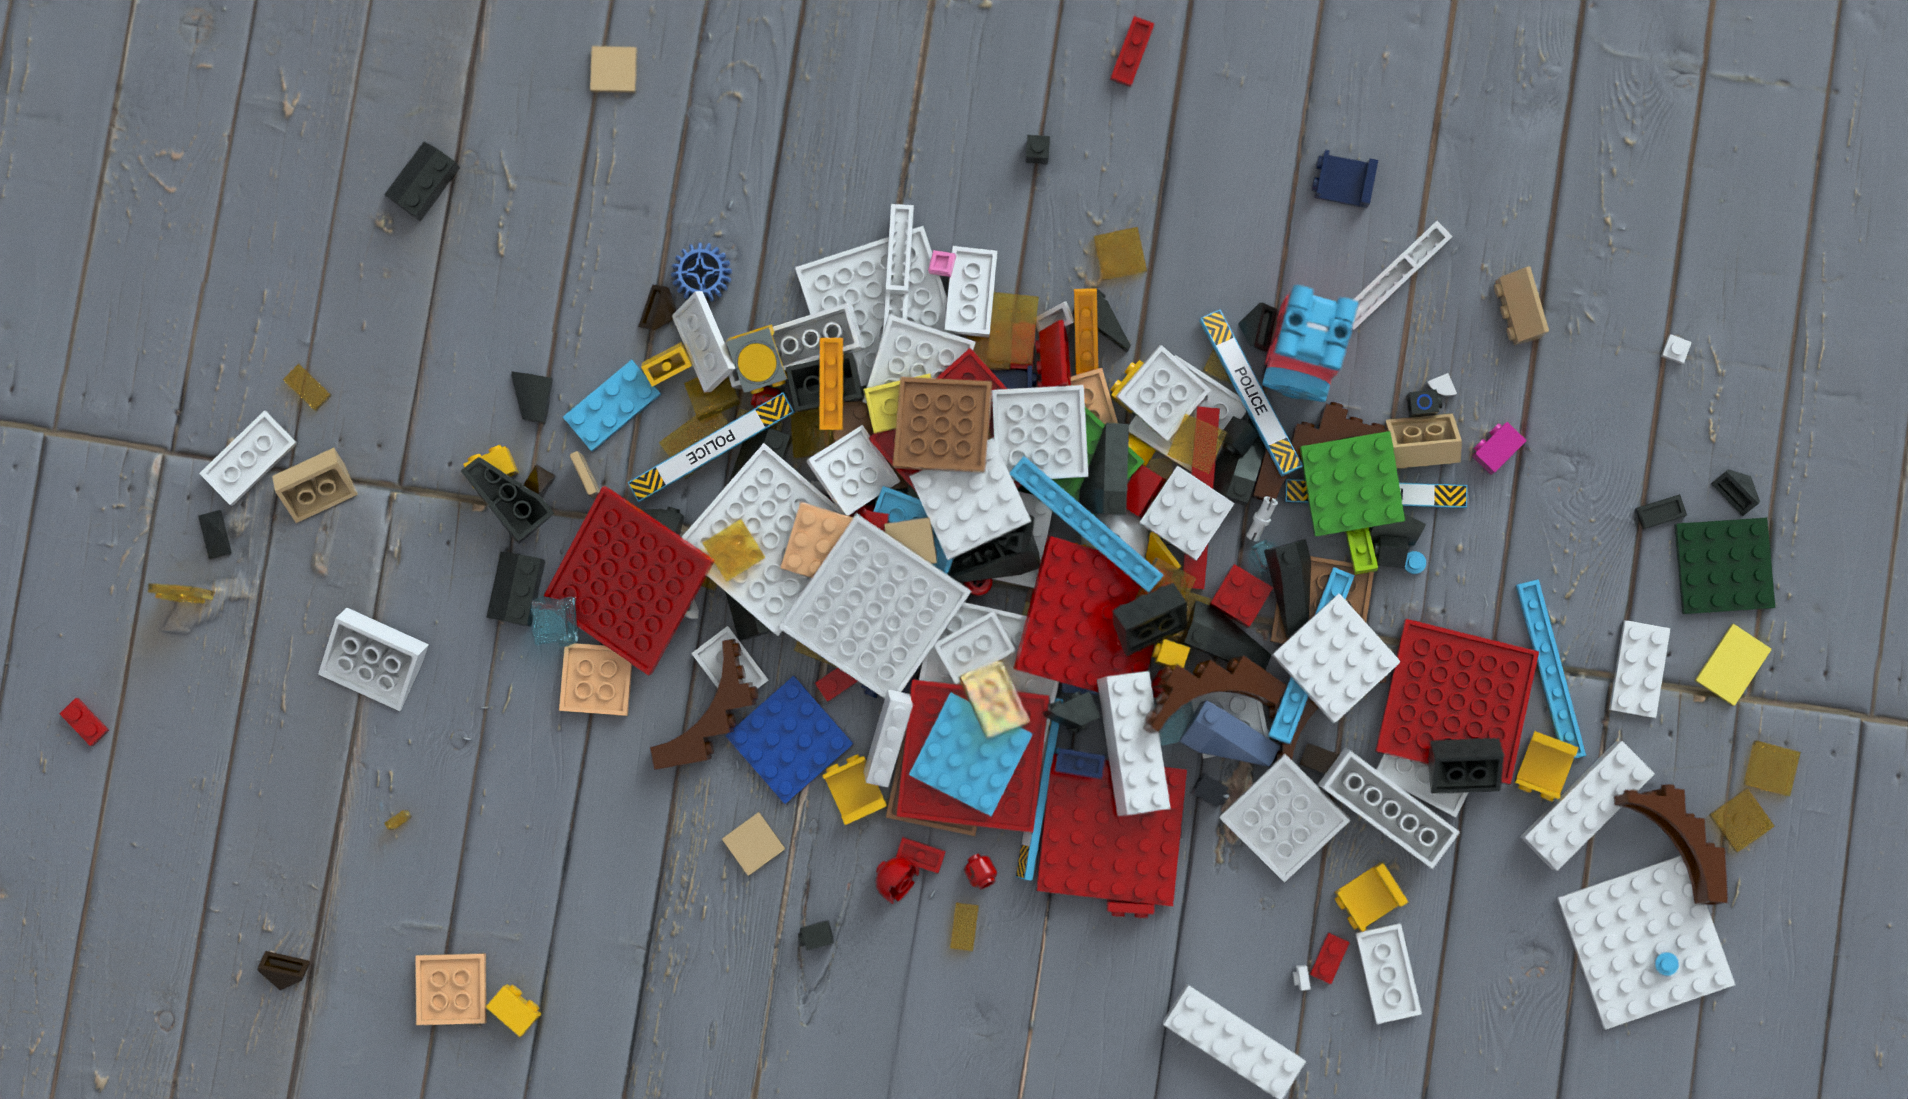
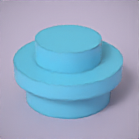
M1417 551L1408 553L1405 570L1411 574L1422 572L1426 567L1424 555Z
M1664 952L1657 956L1655 967L1660 974L1670 976L1678 970L1679 961L1674 954Z

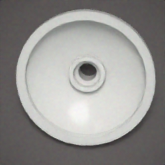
M1127 509L1126 515H1095L1143 558L1145 557L1149 535L1147 529L1139 523L1141 521L1140 517ZM1081 535V545L1085 544L1086 547L1098 550Z

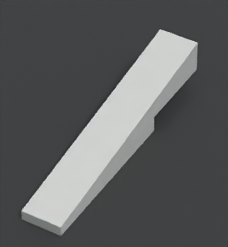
M891 204L883 331L888 315L907 320L914 205Z
M1438 221L1353 299L1359 302L1354 323L1352 324L1353 330L1453 237Z

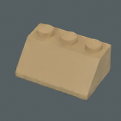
M1528 266L1499 277L1495 281L1494 290L1497 298L1500 297L1502 302L1500 310L1503 319H1507L1509 326L1507 328V335L1509 340H1513L1514 345L1540 339L1548 333L1549 328L1531 267Z
M1453 413L1386 420V430L1391 431L1396 468L1403 469L1407 467L1461 462L1462 440Z
M335 448L272 476L275 492L296 523L358 495L346 466Z

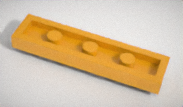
M1097 288L1074 289L1076 375L1098 369Z
M820 338L819 430H843V338Z

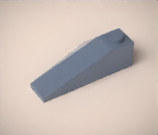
M1207 700L1199 703L1179 742L1198 753L1270 767L1280 748L1273 741Z

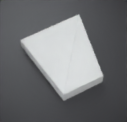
M1067 301L1033 318L1038 332L1058 320H1063L1065 327L1074 323Z

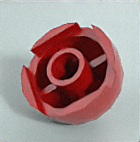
M895 857L887 862H881L876 869V888L878 892L891 904H894V899L900 901L915 884L912 878L914 874L916 876L919 875L920 868L910 860L902 857Z

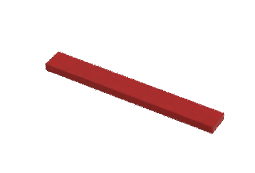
M1197 406L1191 475L1213 489L1220 408ZM1208 544L1197 560H1194L1187 554L1184 555L1183 588H1205Z

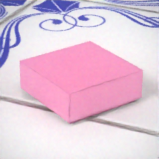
M933 250L928 269L929 274L951 277L956 260L955 253Z

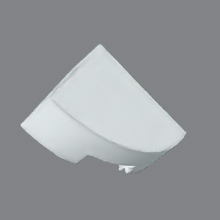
M1448 373L1426 382L1431 390L1437 389V394L1443 396H1454L1457 394Z

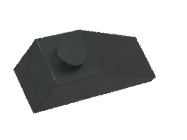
M1097 289L1098 332L1122 350L1128 352L1131 345L1111 306L1105 299L1106 295Z

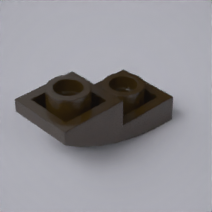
M1307 743L1300 765L1326 774L1340 754Z

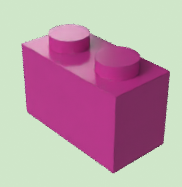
M1508 422L1503 425L1498 423L1489 432L1492 436L1487 441L1482 439L1473 448L1476 452L1472 457L1490 475L1495 473L1527 441Z

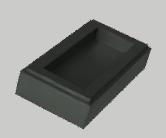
M1680 494L1635 508L1642 530L1687 516Z

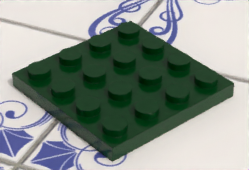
M1767 517L1674 524L1682 614L1776 608Z

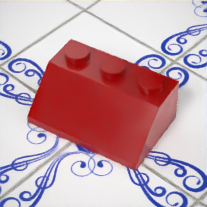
M1058 320L1039 331V340H1036V352L1040 354L1041 360L1037 361V372L1042 377V381L1038 382V387L1071 386L1069 339L1064 321Z

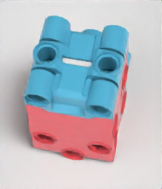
M1294 285L1289 294L1284 298L1279 309L1273 339L1265 360L1267 368L1262 385L1290 398L1326 402L1332 378L1337 375L1342 367L1359 302L1344 297H1339L1337 301H1332L1314 296V290L1309 287Z

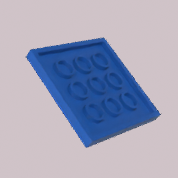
M792 676L734 728V732L725 735L784 804L788 803L854 744L795 676Z

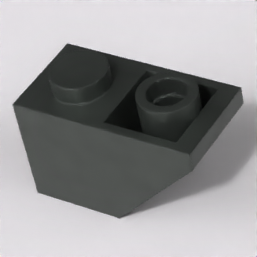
M1080 691L1067 696L1069 701L1063 704L1061 700H1058L1048 705L1050 710L1043 713L1045 718L1071 729L1101 717L1090 692L1082 695Z

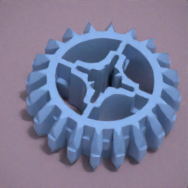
M698 243V249L696 250L691 244L689 245L690 252L687 253L685 249L681 250L684 255L683 258L678 255L675 257L680 263L672 264V268L678 270L671 273L673 278H678L673 281V285L680 286L677 291L679 294L685 292L684 298L686 300L695 291H702L704 296L709 297L710 301L713 302L714 297L712 295L716 293L718 297H721L722 294L719 289L727 291L728 287L723 283L731 282V278L725 276L732 274V270L726 268L730 265V261L724 260L726 257L724 252L718 255V247L711 251V244L707 243L705 249H703L702 243ZM704 257L715 260L719 265V269L706 266ZM696 258L695 266L684 271L687 264ZM701 265L704 271L707 273L706 275L704 274V277H702V281L699 275L696 274L697 272H699V269H701ZM719 276L716 283L706 289L708 280ZM684 278L697 280L699 290L689 287L685 283Z

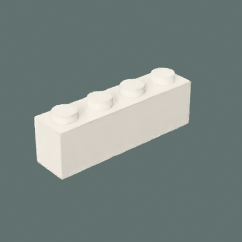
M887 690L863 771L866 783L884 787L889 786L913 706L910 694Z

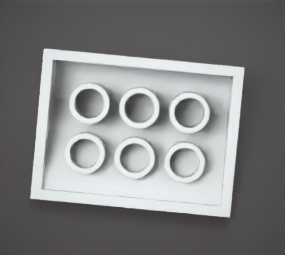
M346 608L335 619L318 675L400 711L421 668L429 644Z

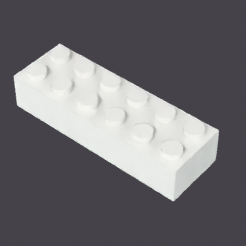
M848 303L773 327L775 333L772 336L785 372L788 366L820 360V338H843V354L865 349L853 306ZM735 369L729 374L731 386L736 389H742Z
M1149 671L1097 679L1117 815L1122 816L1169 809L1170 803L1159 733L1150 734L1143 729L1146 724V716L1151 710L1155 709Z
M1615 741L1520 838L1552 870L1558 871L1621 808L1614 805V796L1623 794L1624 790L1638 791L1655 773L1623 741Z
M1347 748L1343 749L1318 783L1319 786L1432 869L1460 833Z
M1188 984L1184 986L1162 1021L1163 1025L1278 1099H1283L1306 1062L1300 1056Z

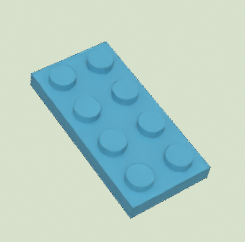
M630 360L564 415L563 418L593 452L662 394L655 386H651L646 375L633 360Z

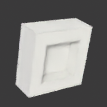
M1670 334L1666 340L1661 357L1683 364L1692 342Z
M1295 966L1296 972H1293L1294 985H1298L1301 991L1311 989L1307 966Z

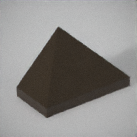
M652 284L638 327L656 330L673 320L672 315L677 310L668 287Z
M536 464L523 486L543 497L556 476Z
M265 951L257 969L275 987L282 990L303 980L310 961Z

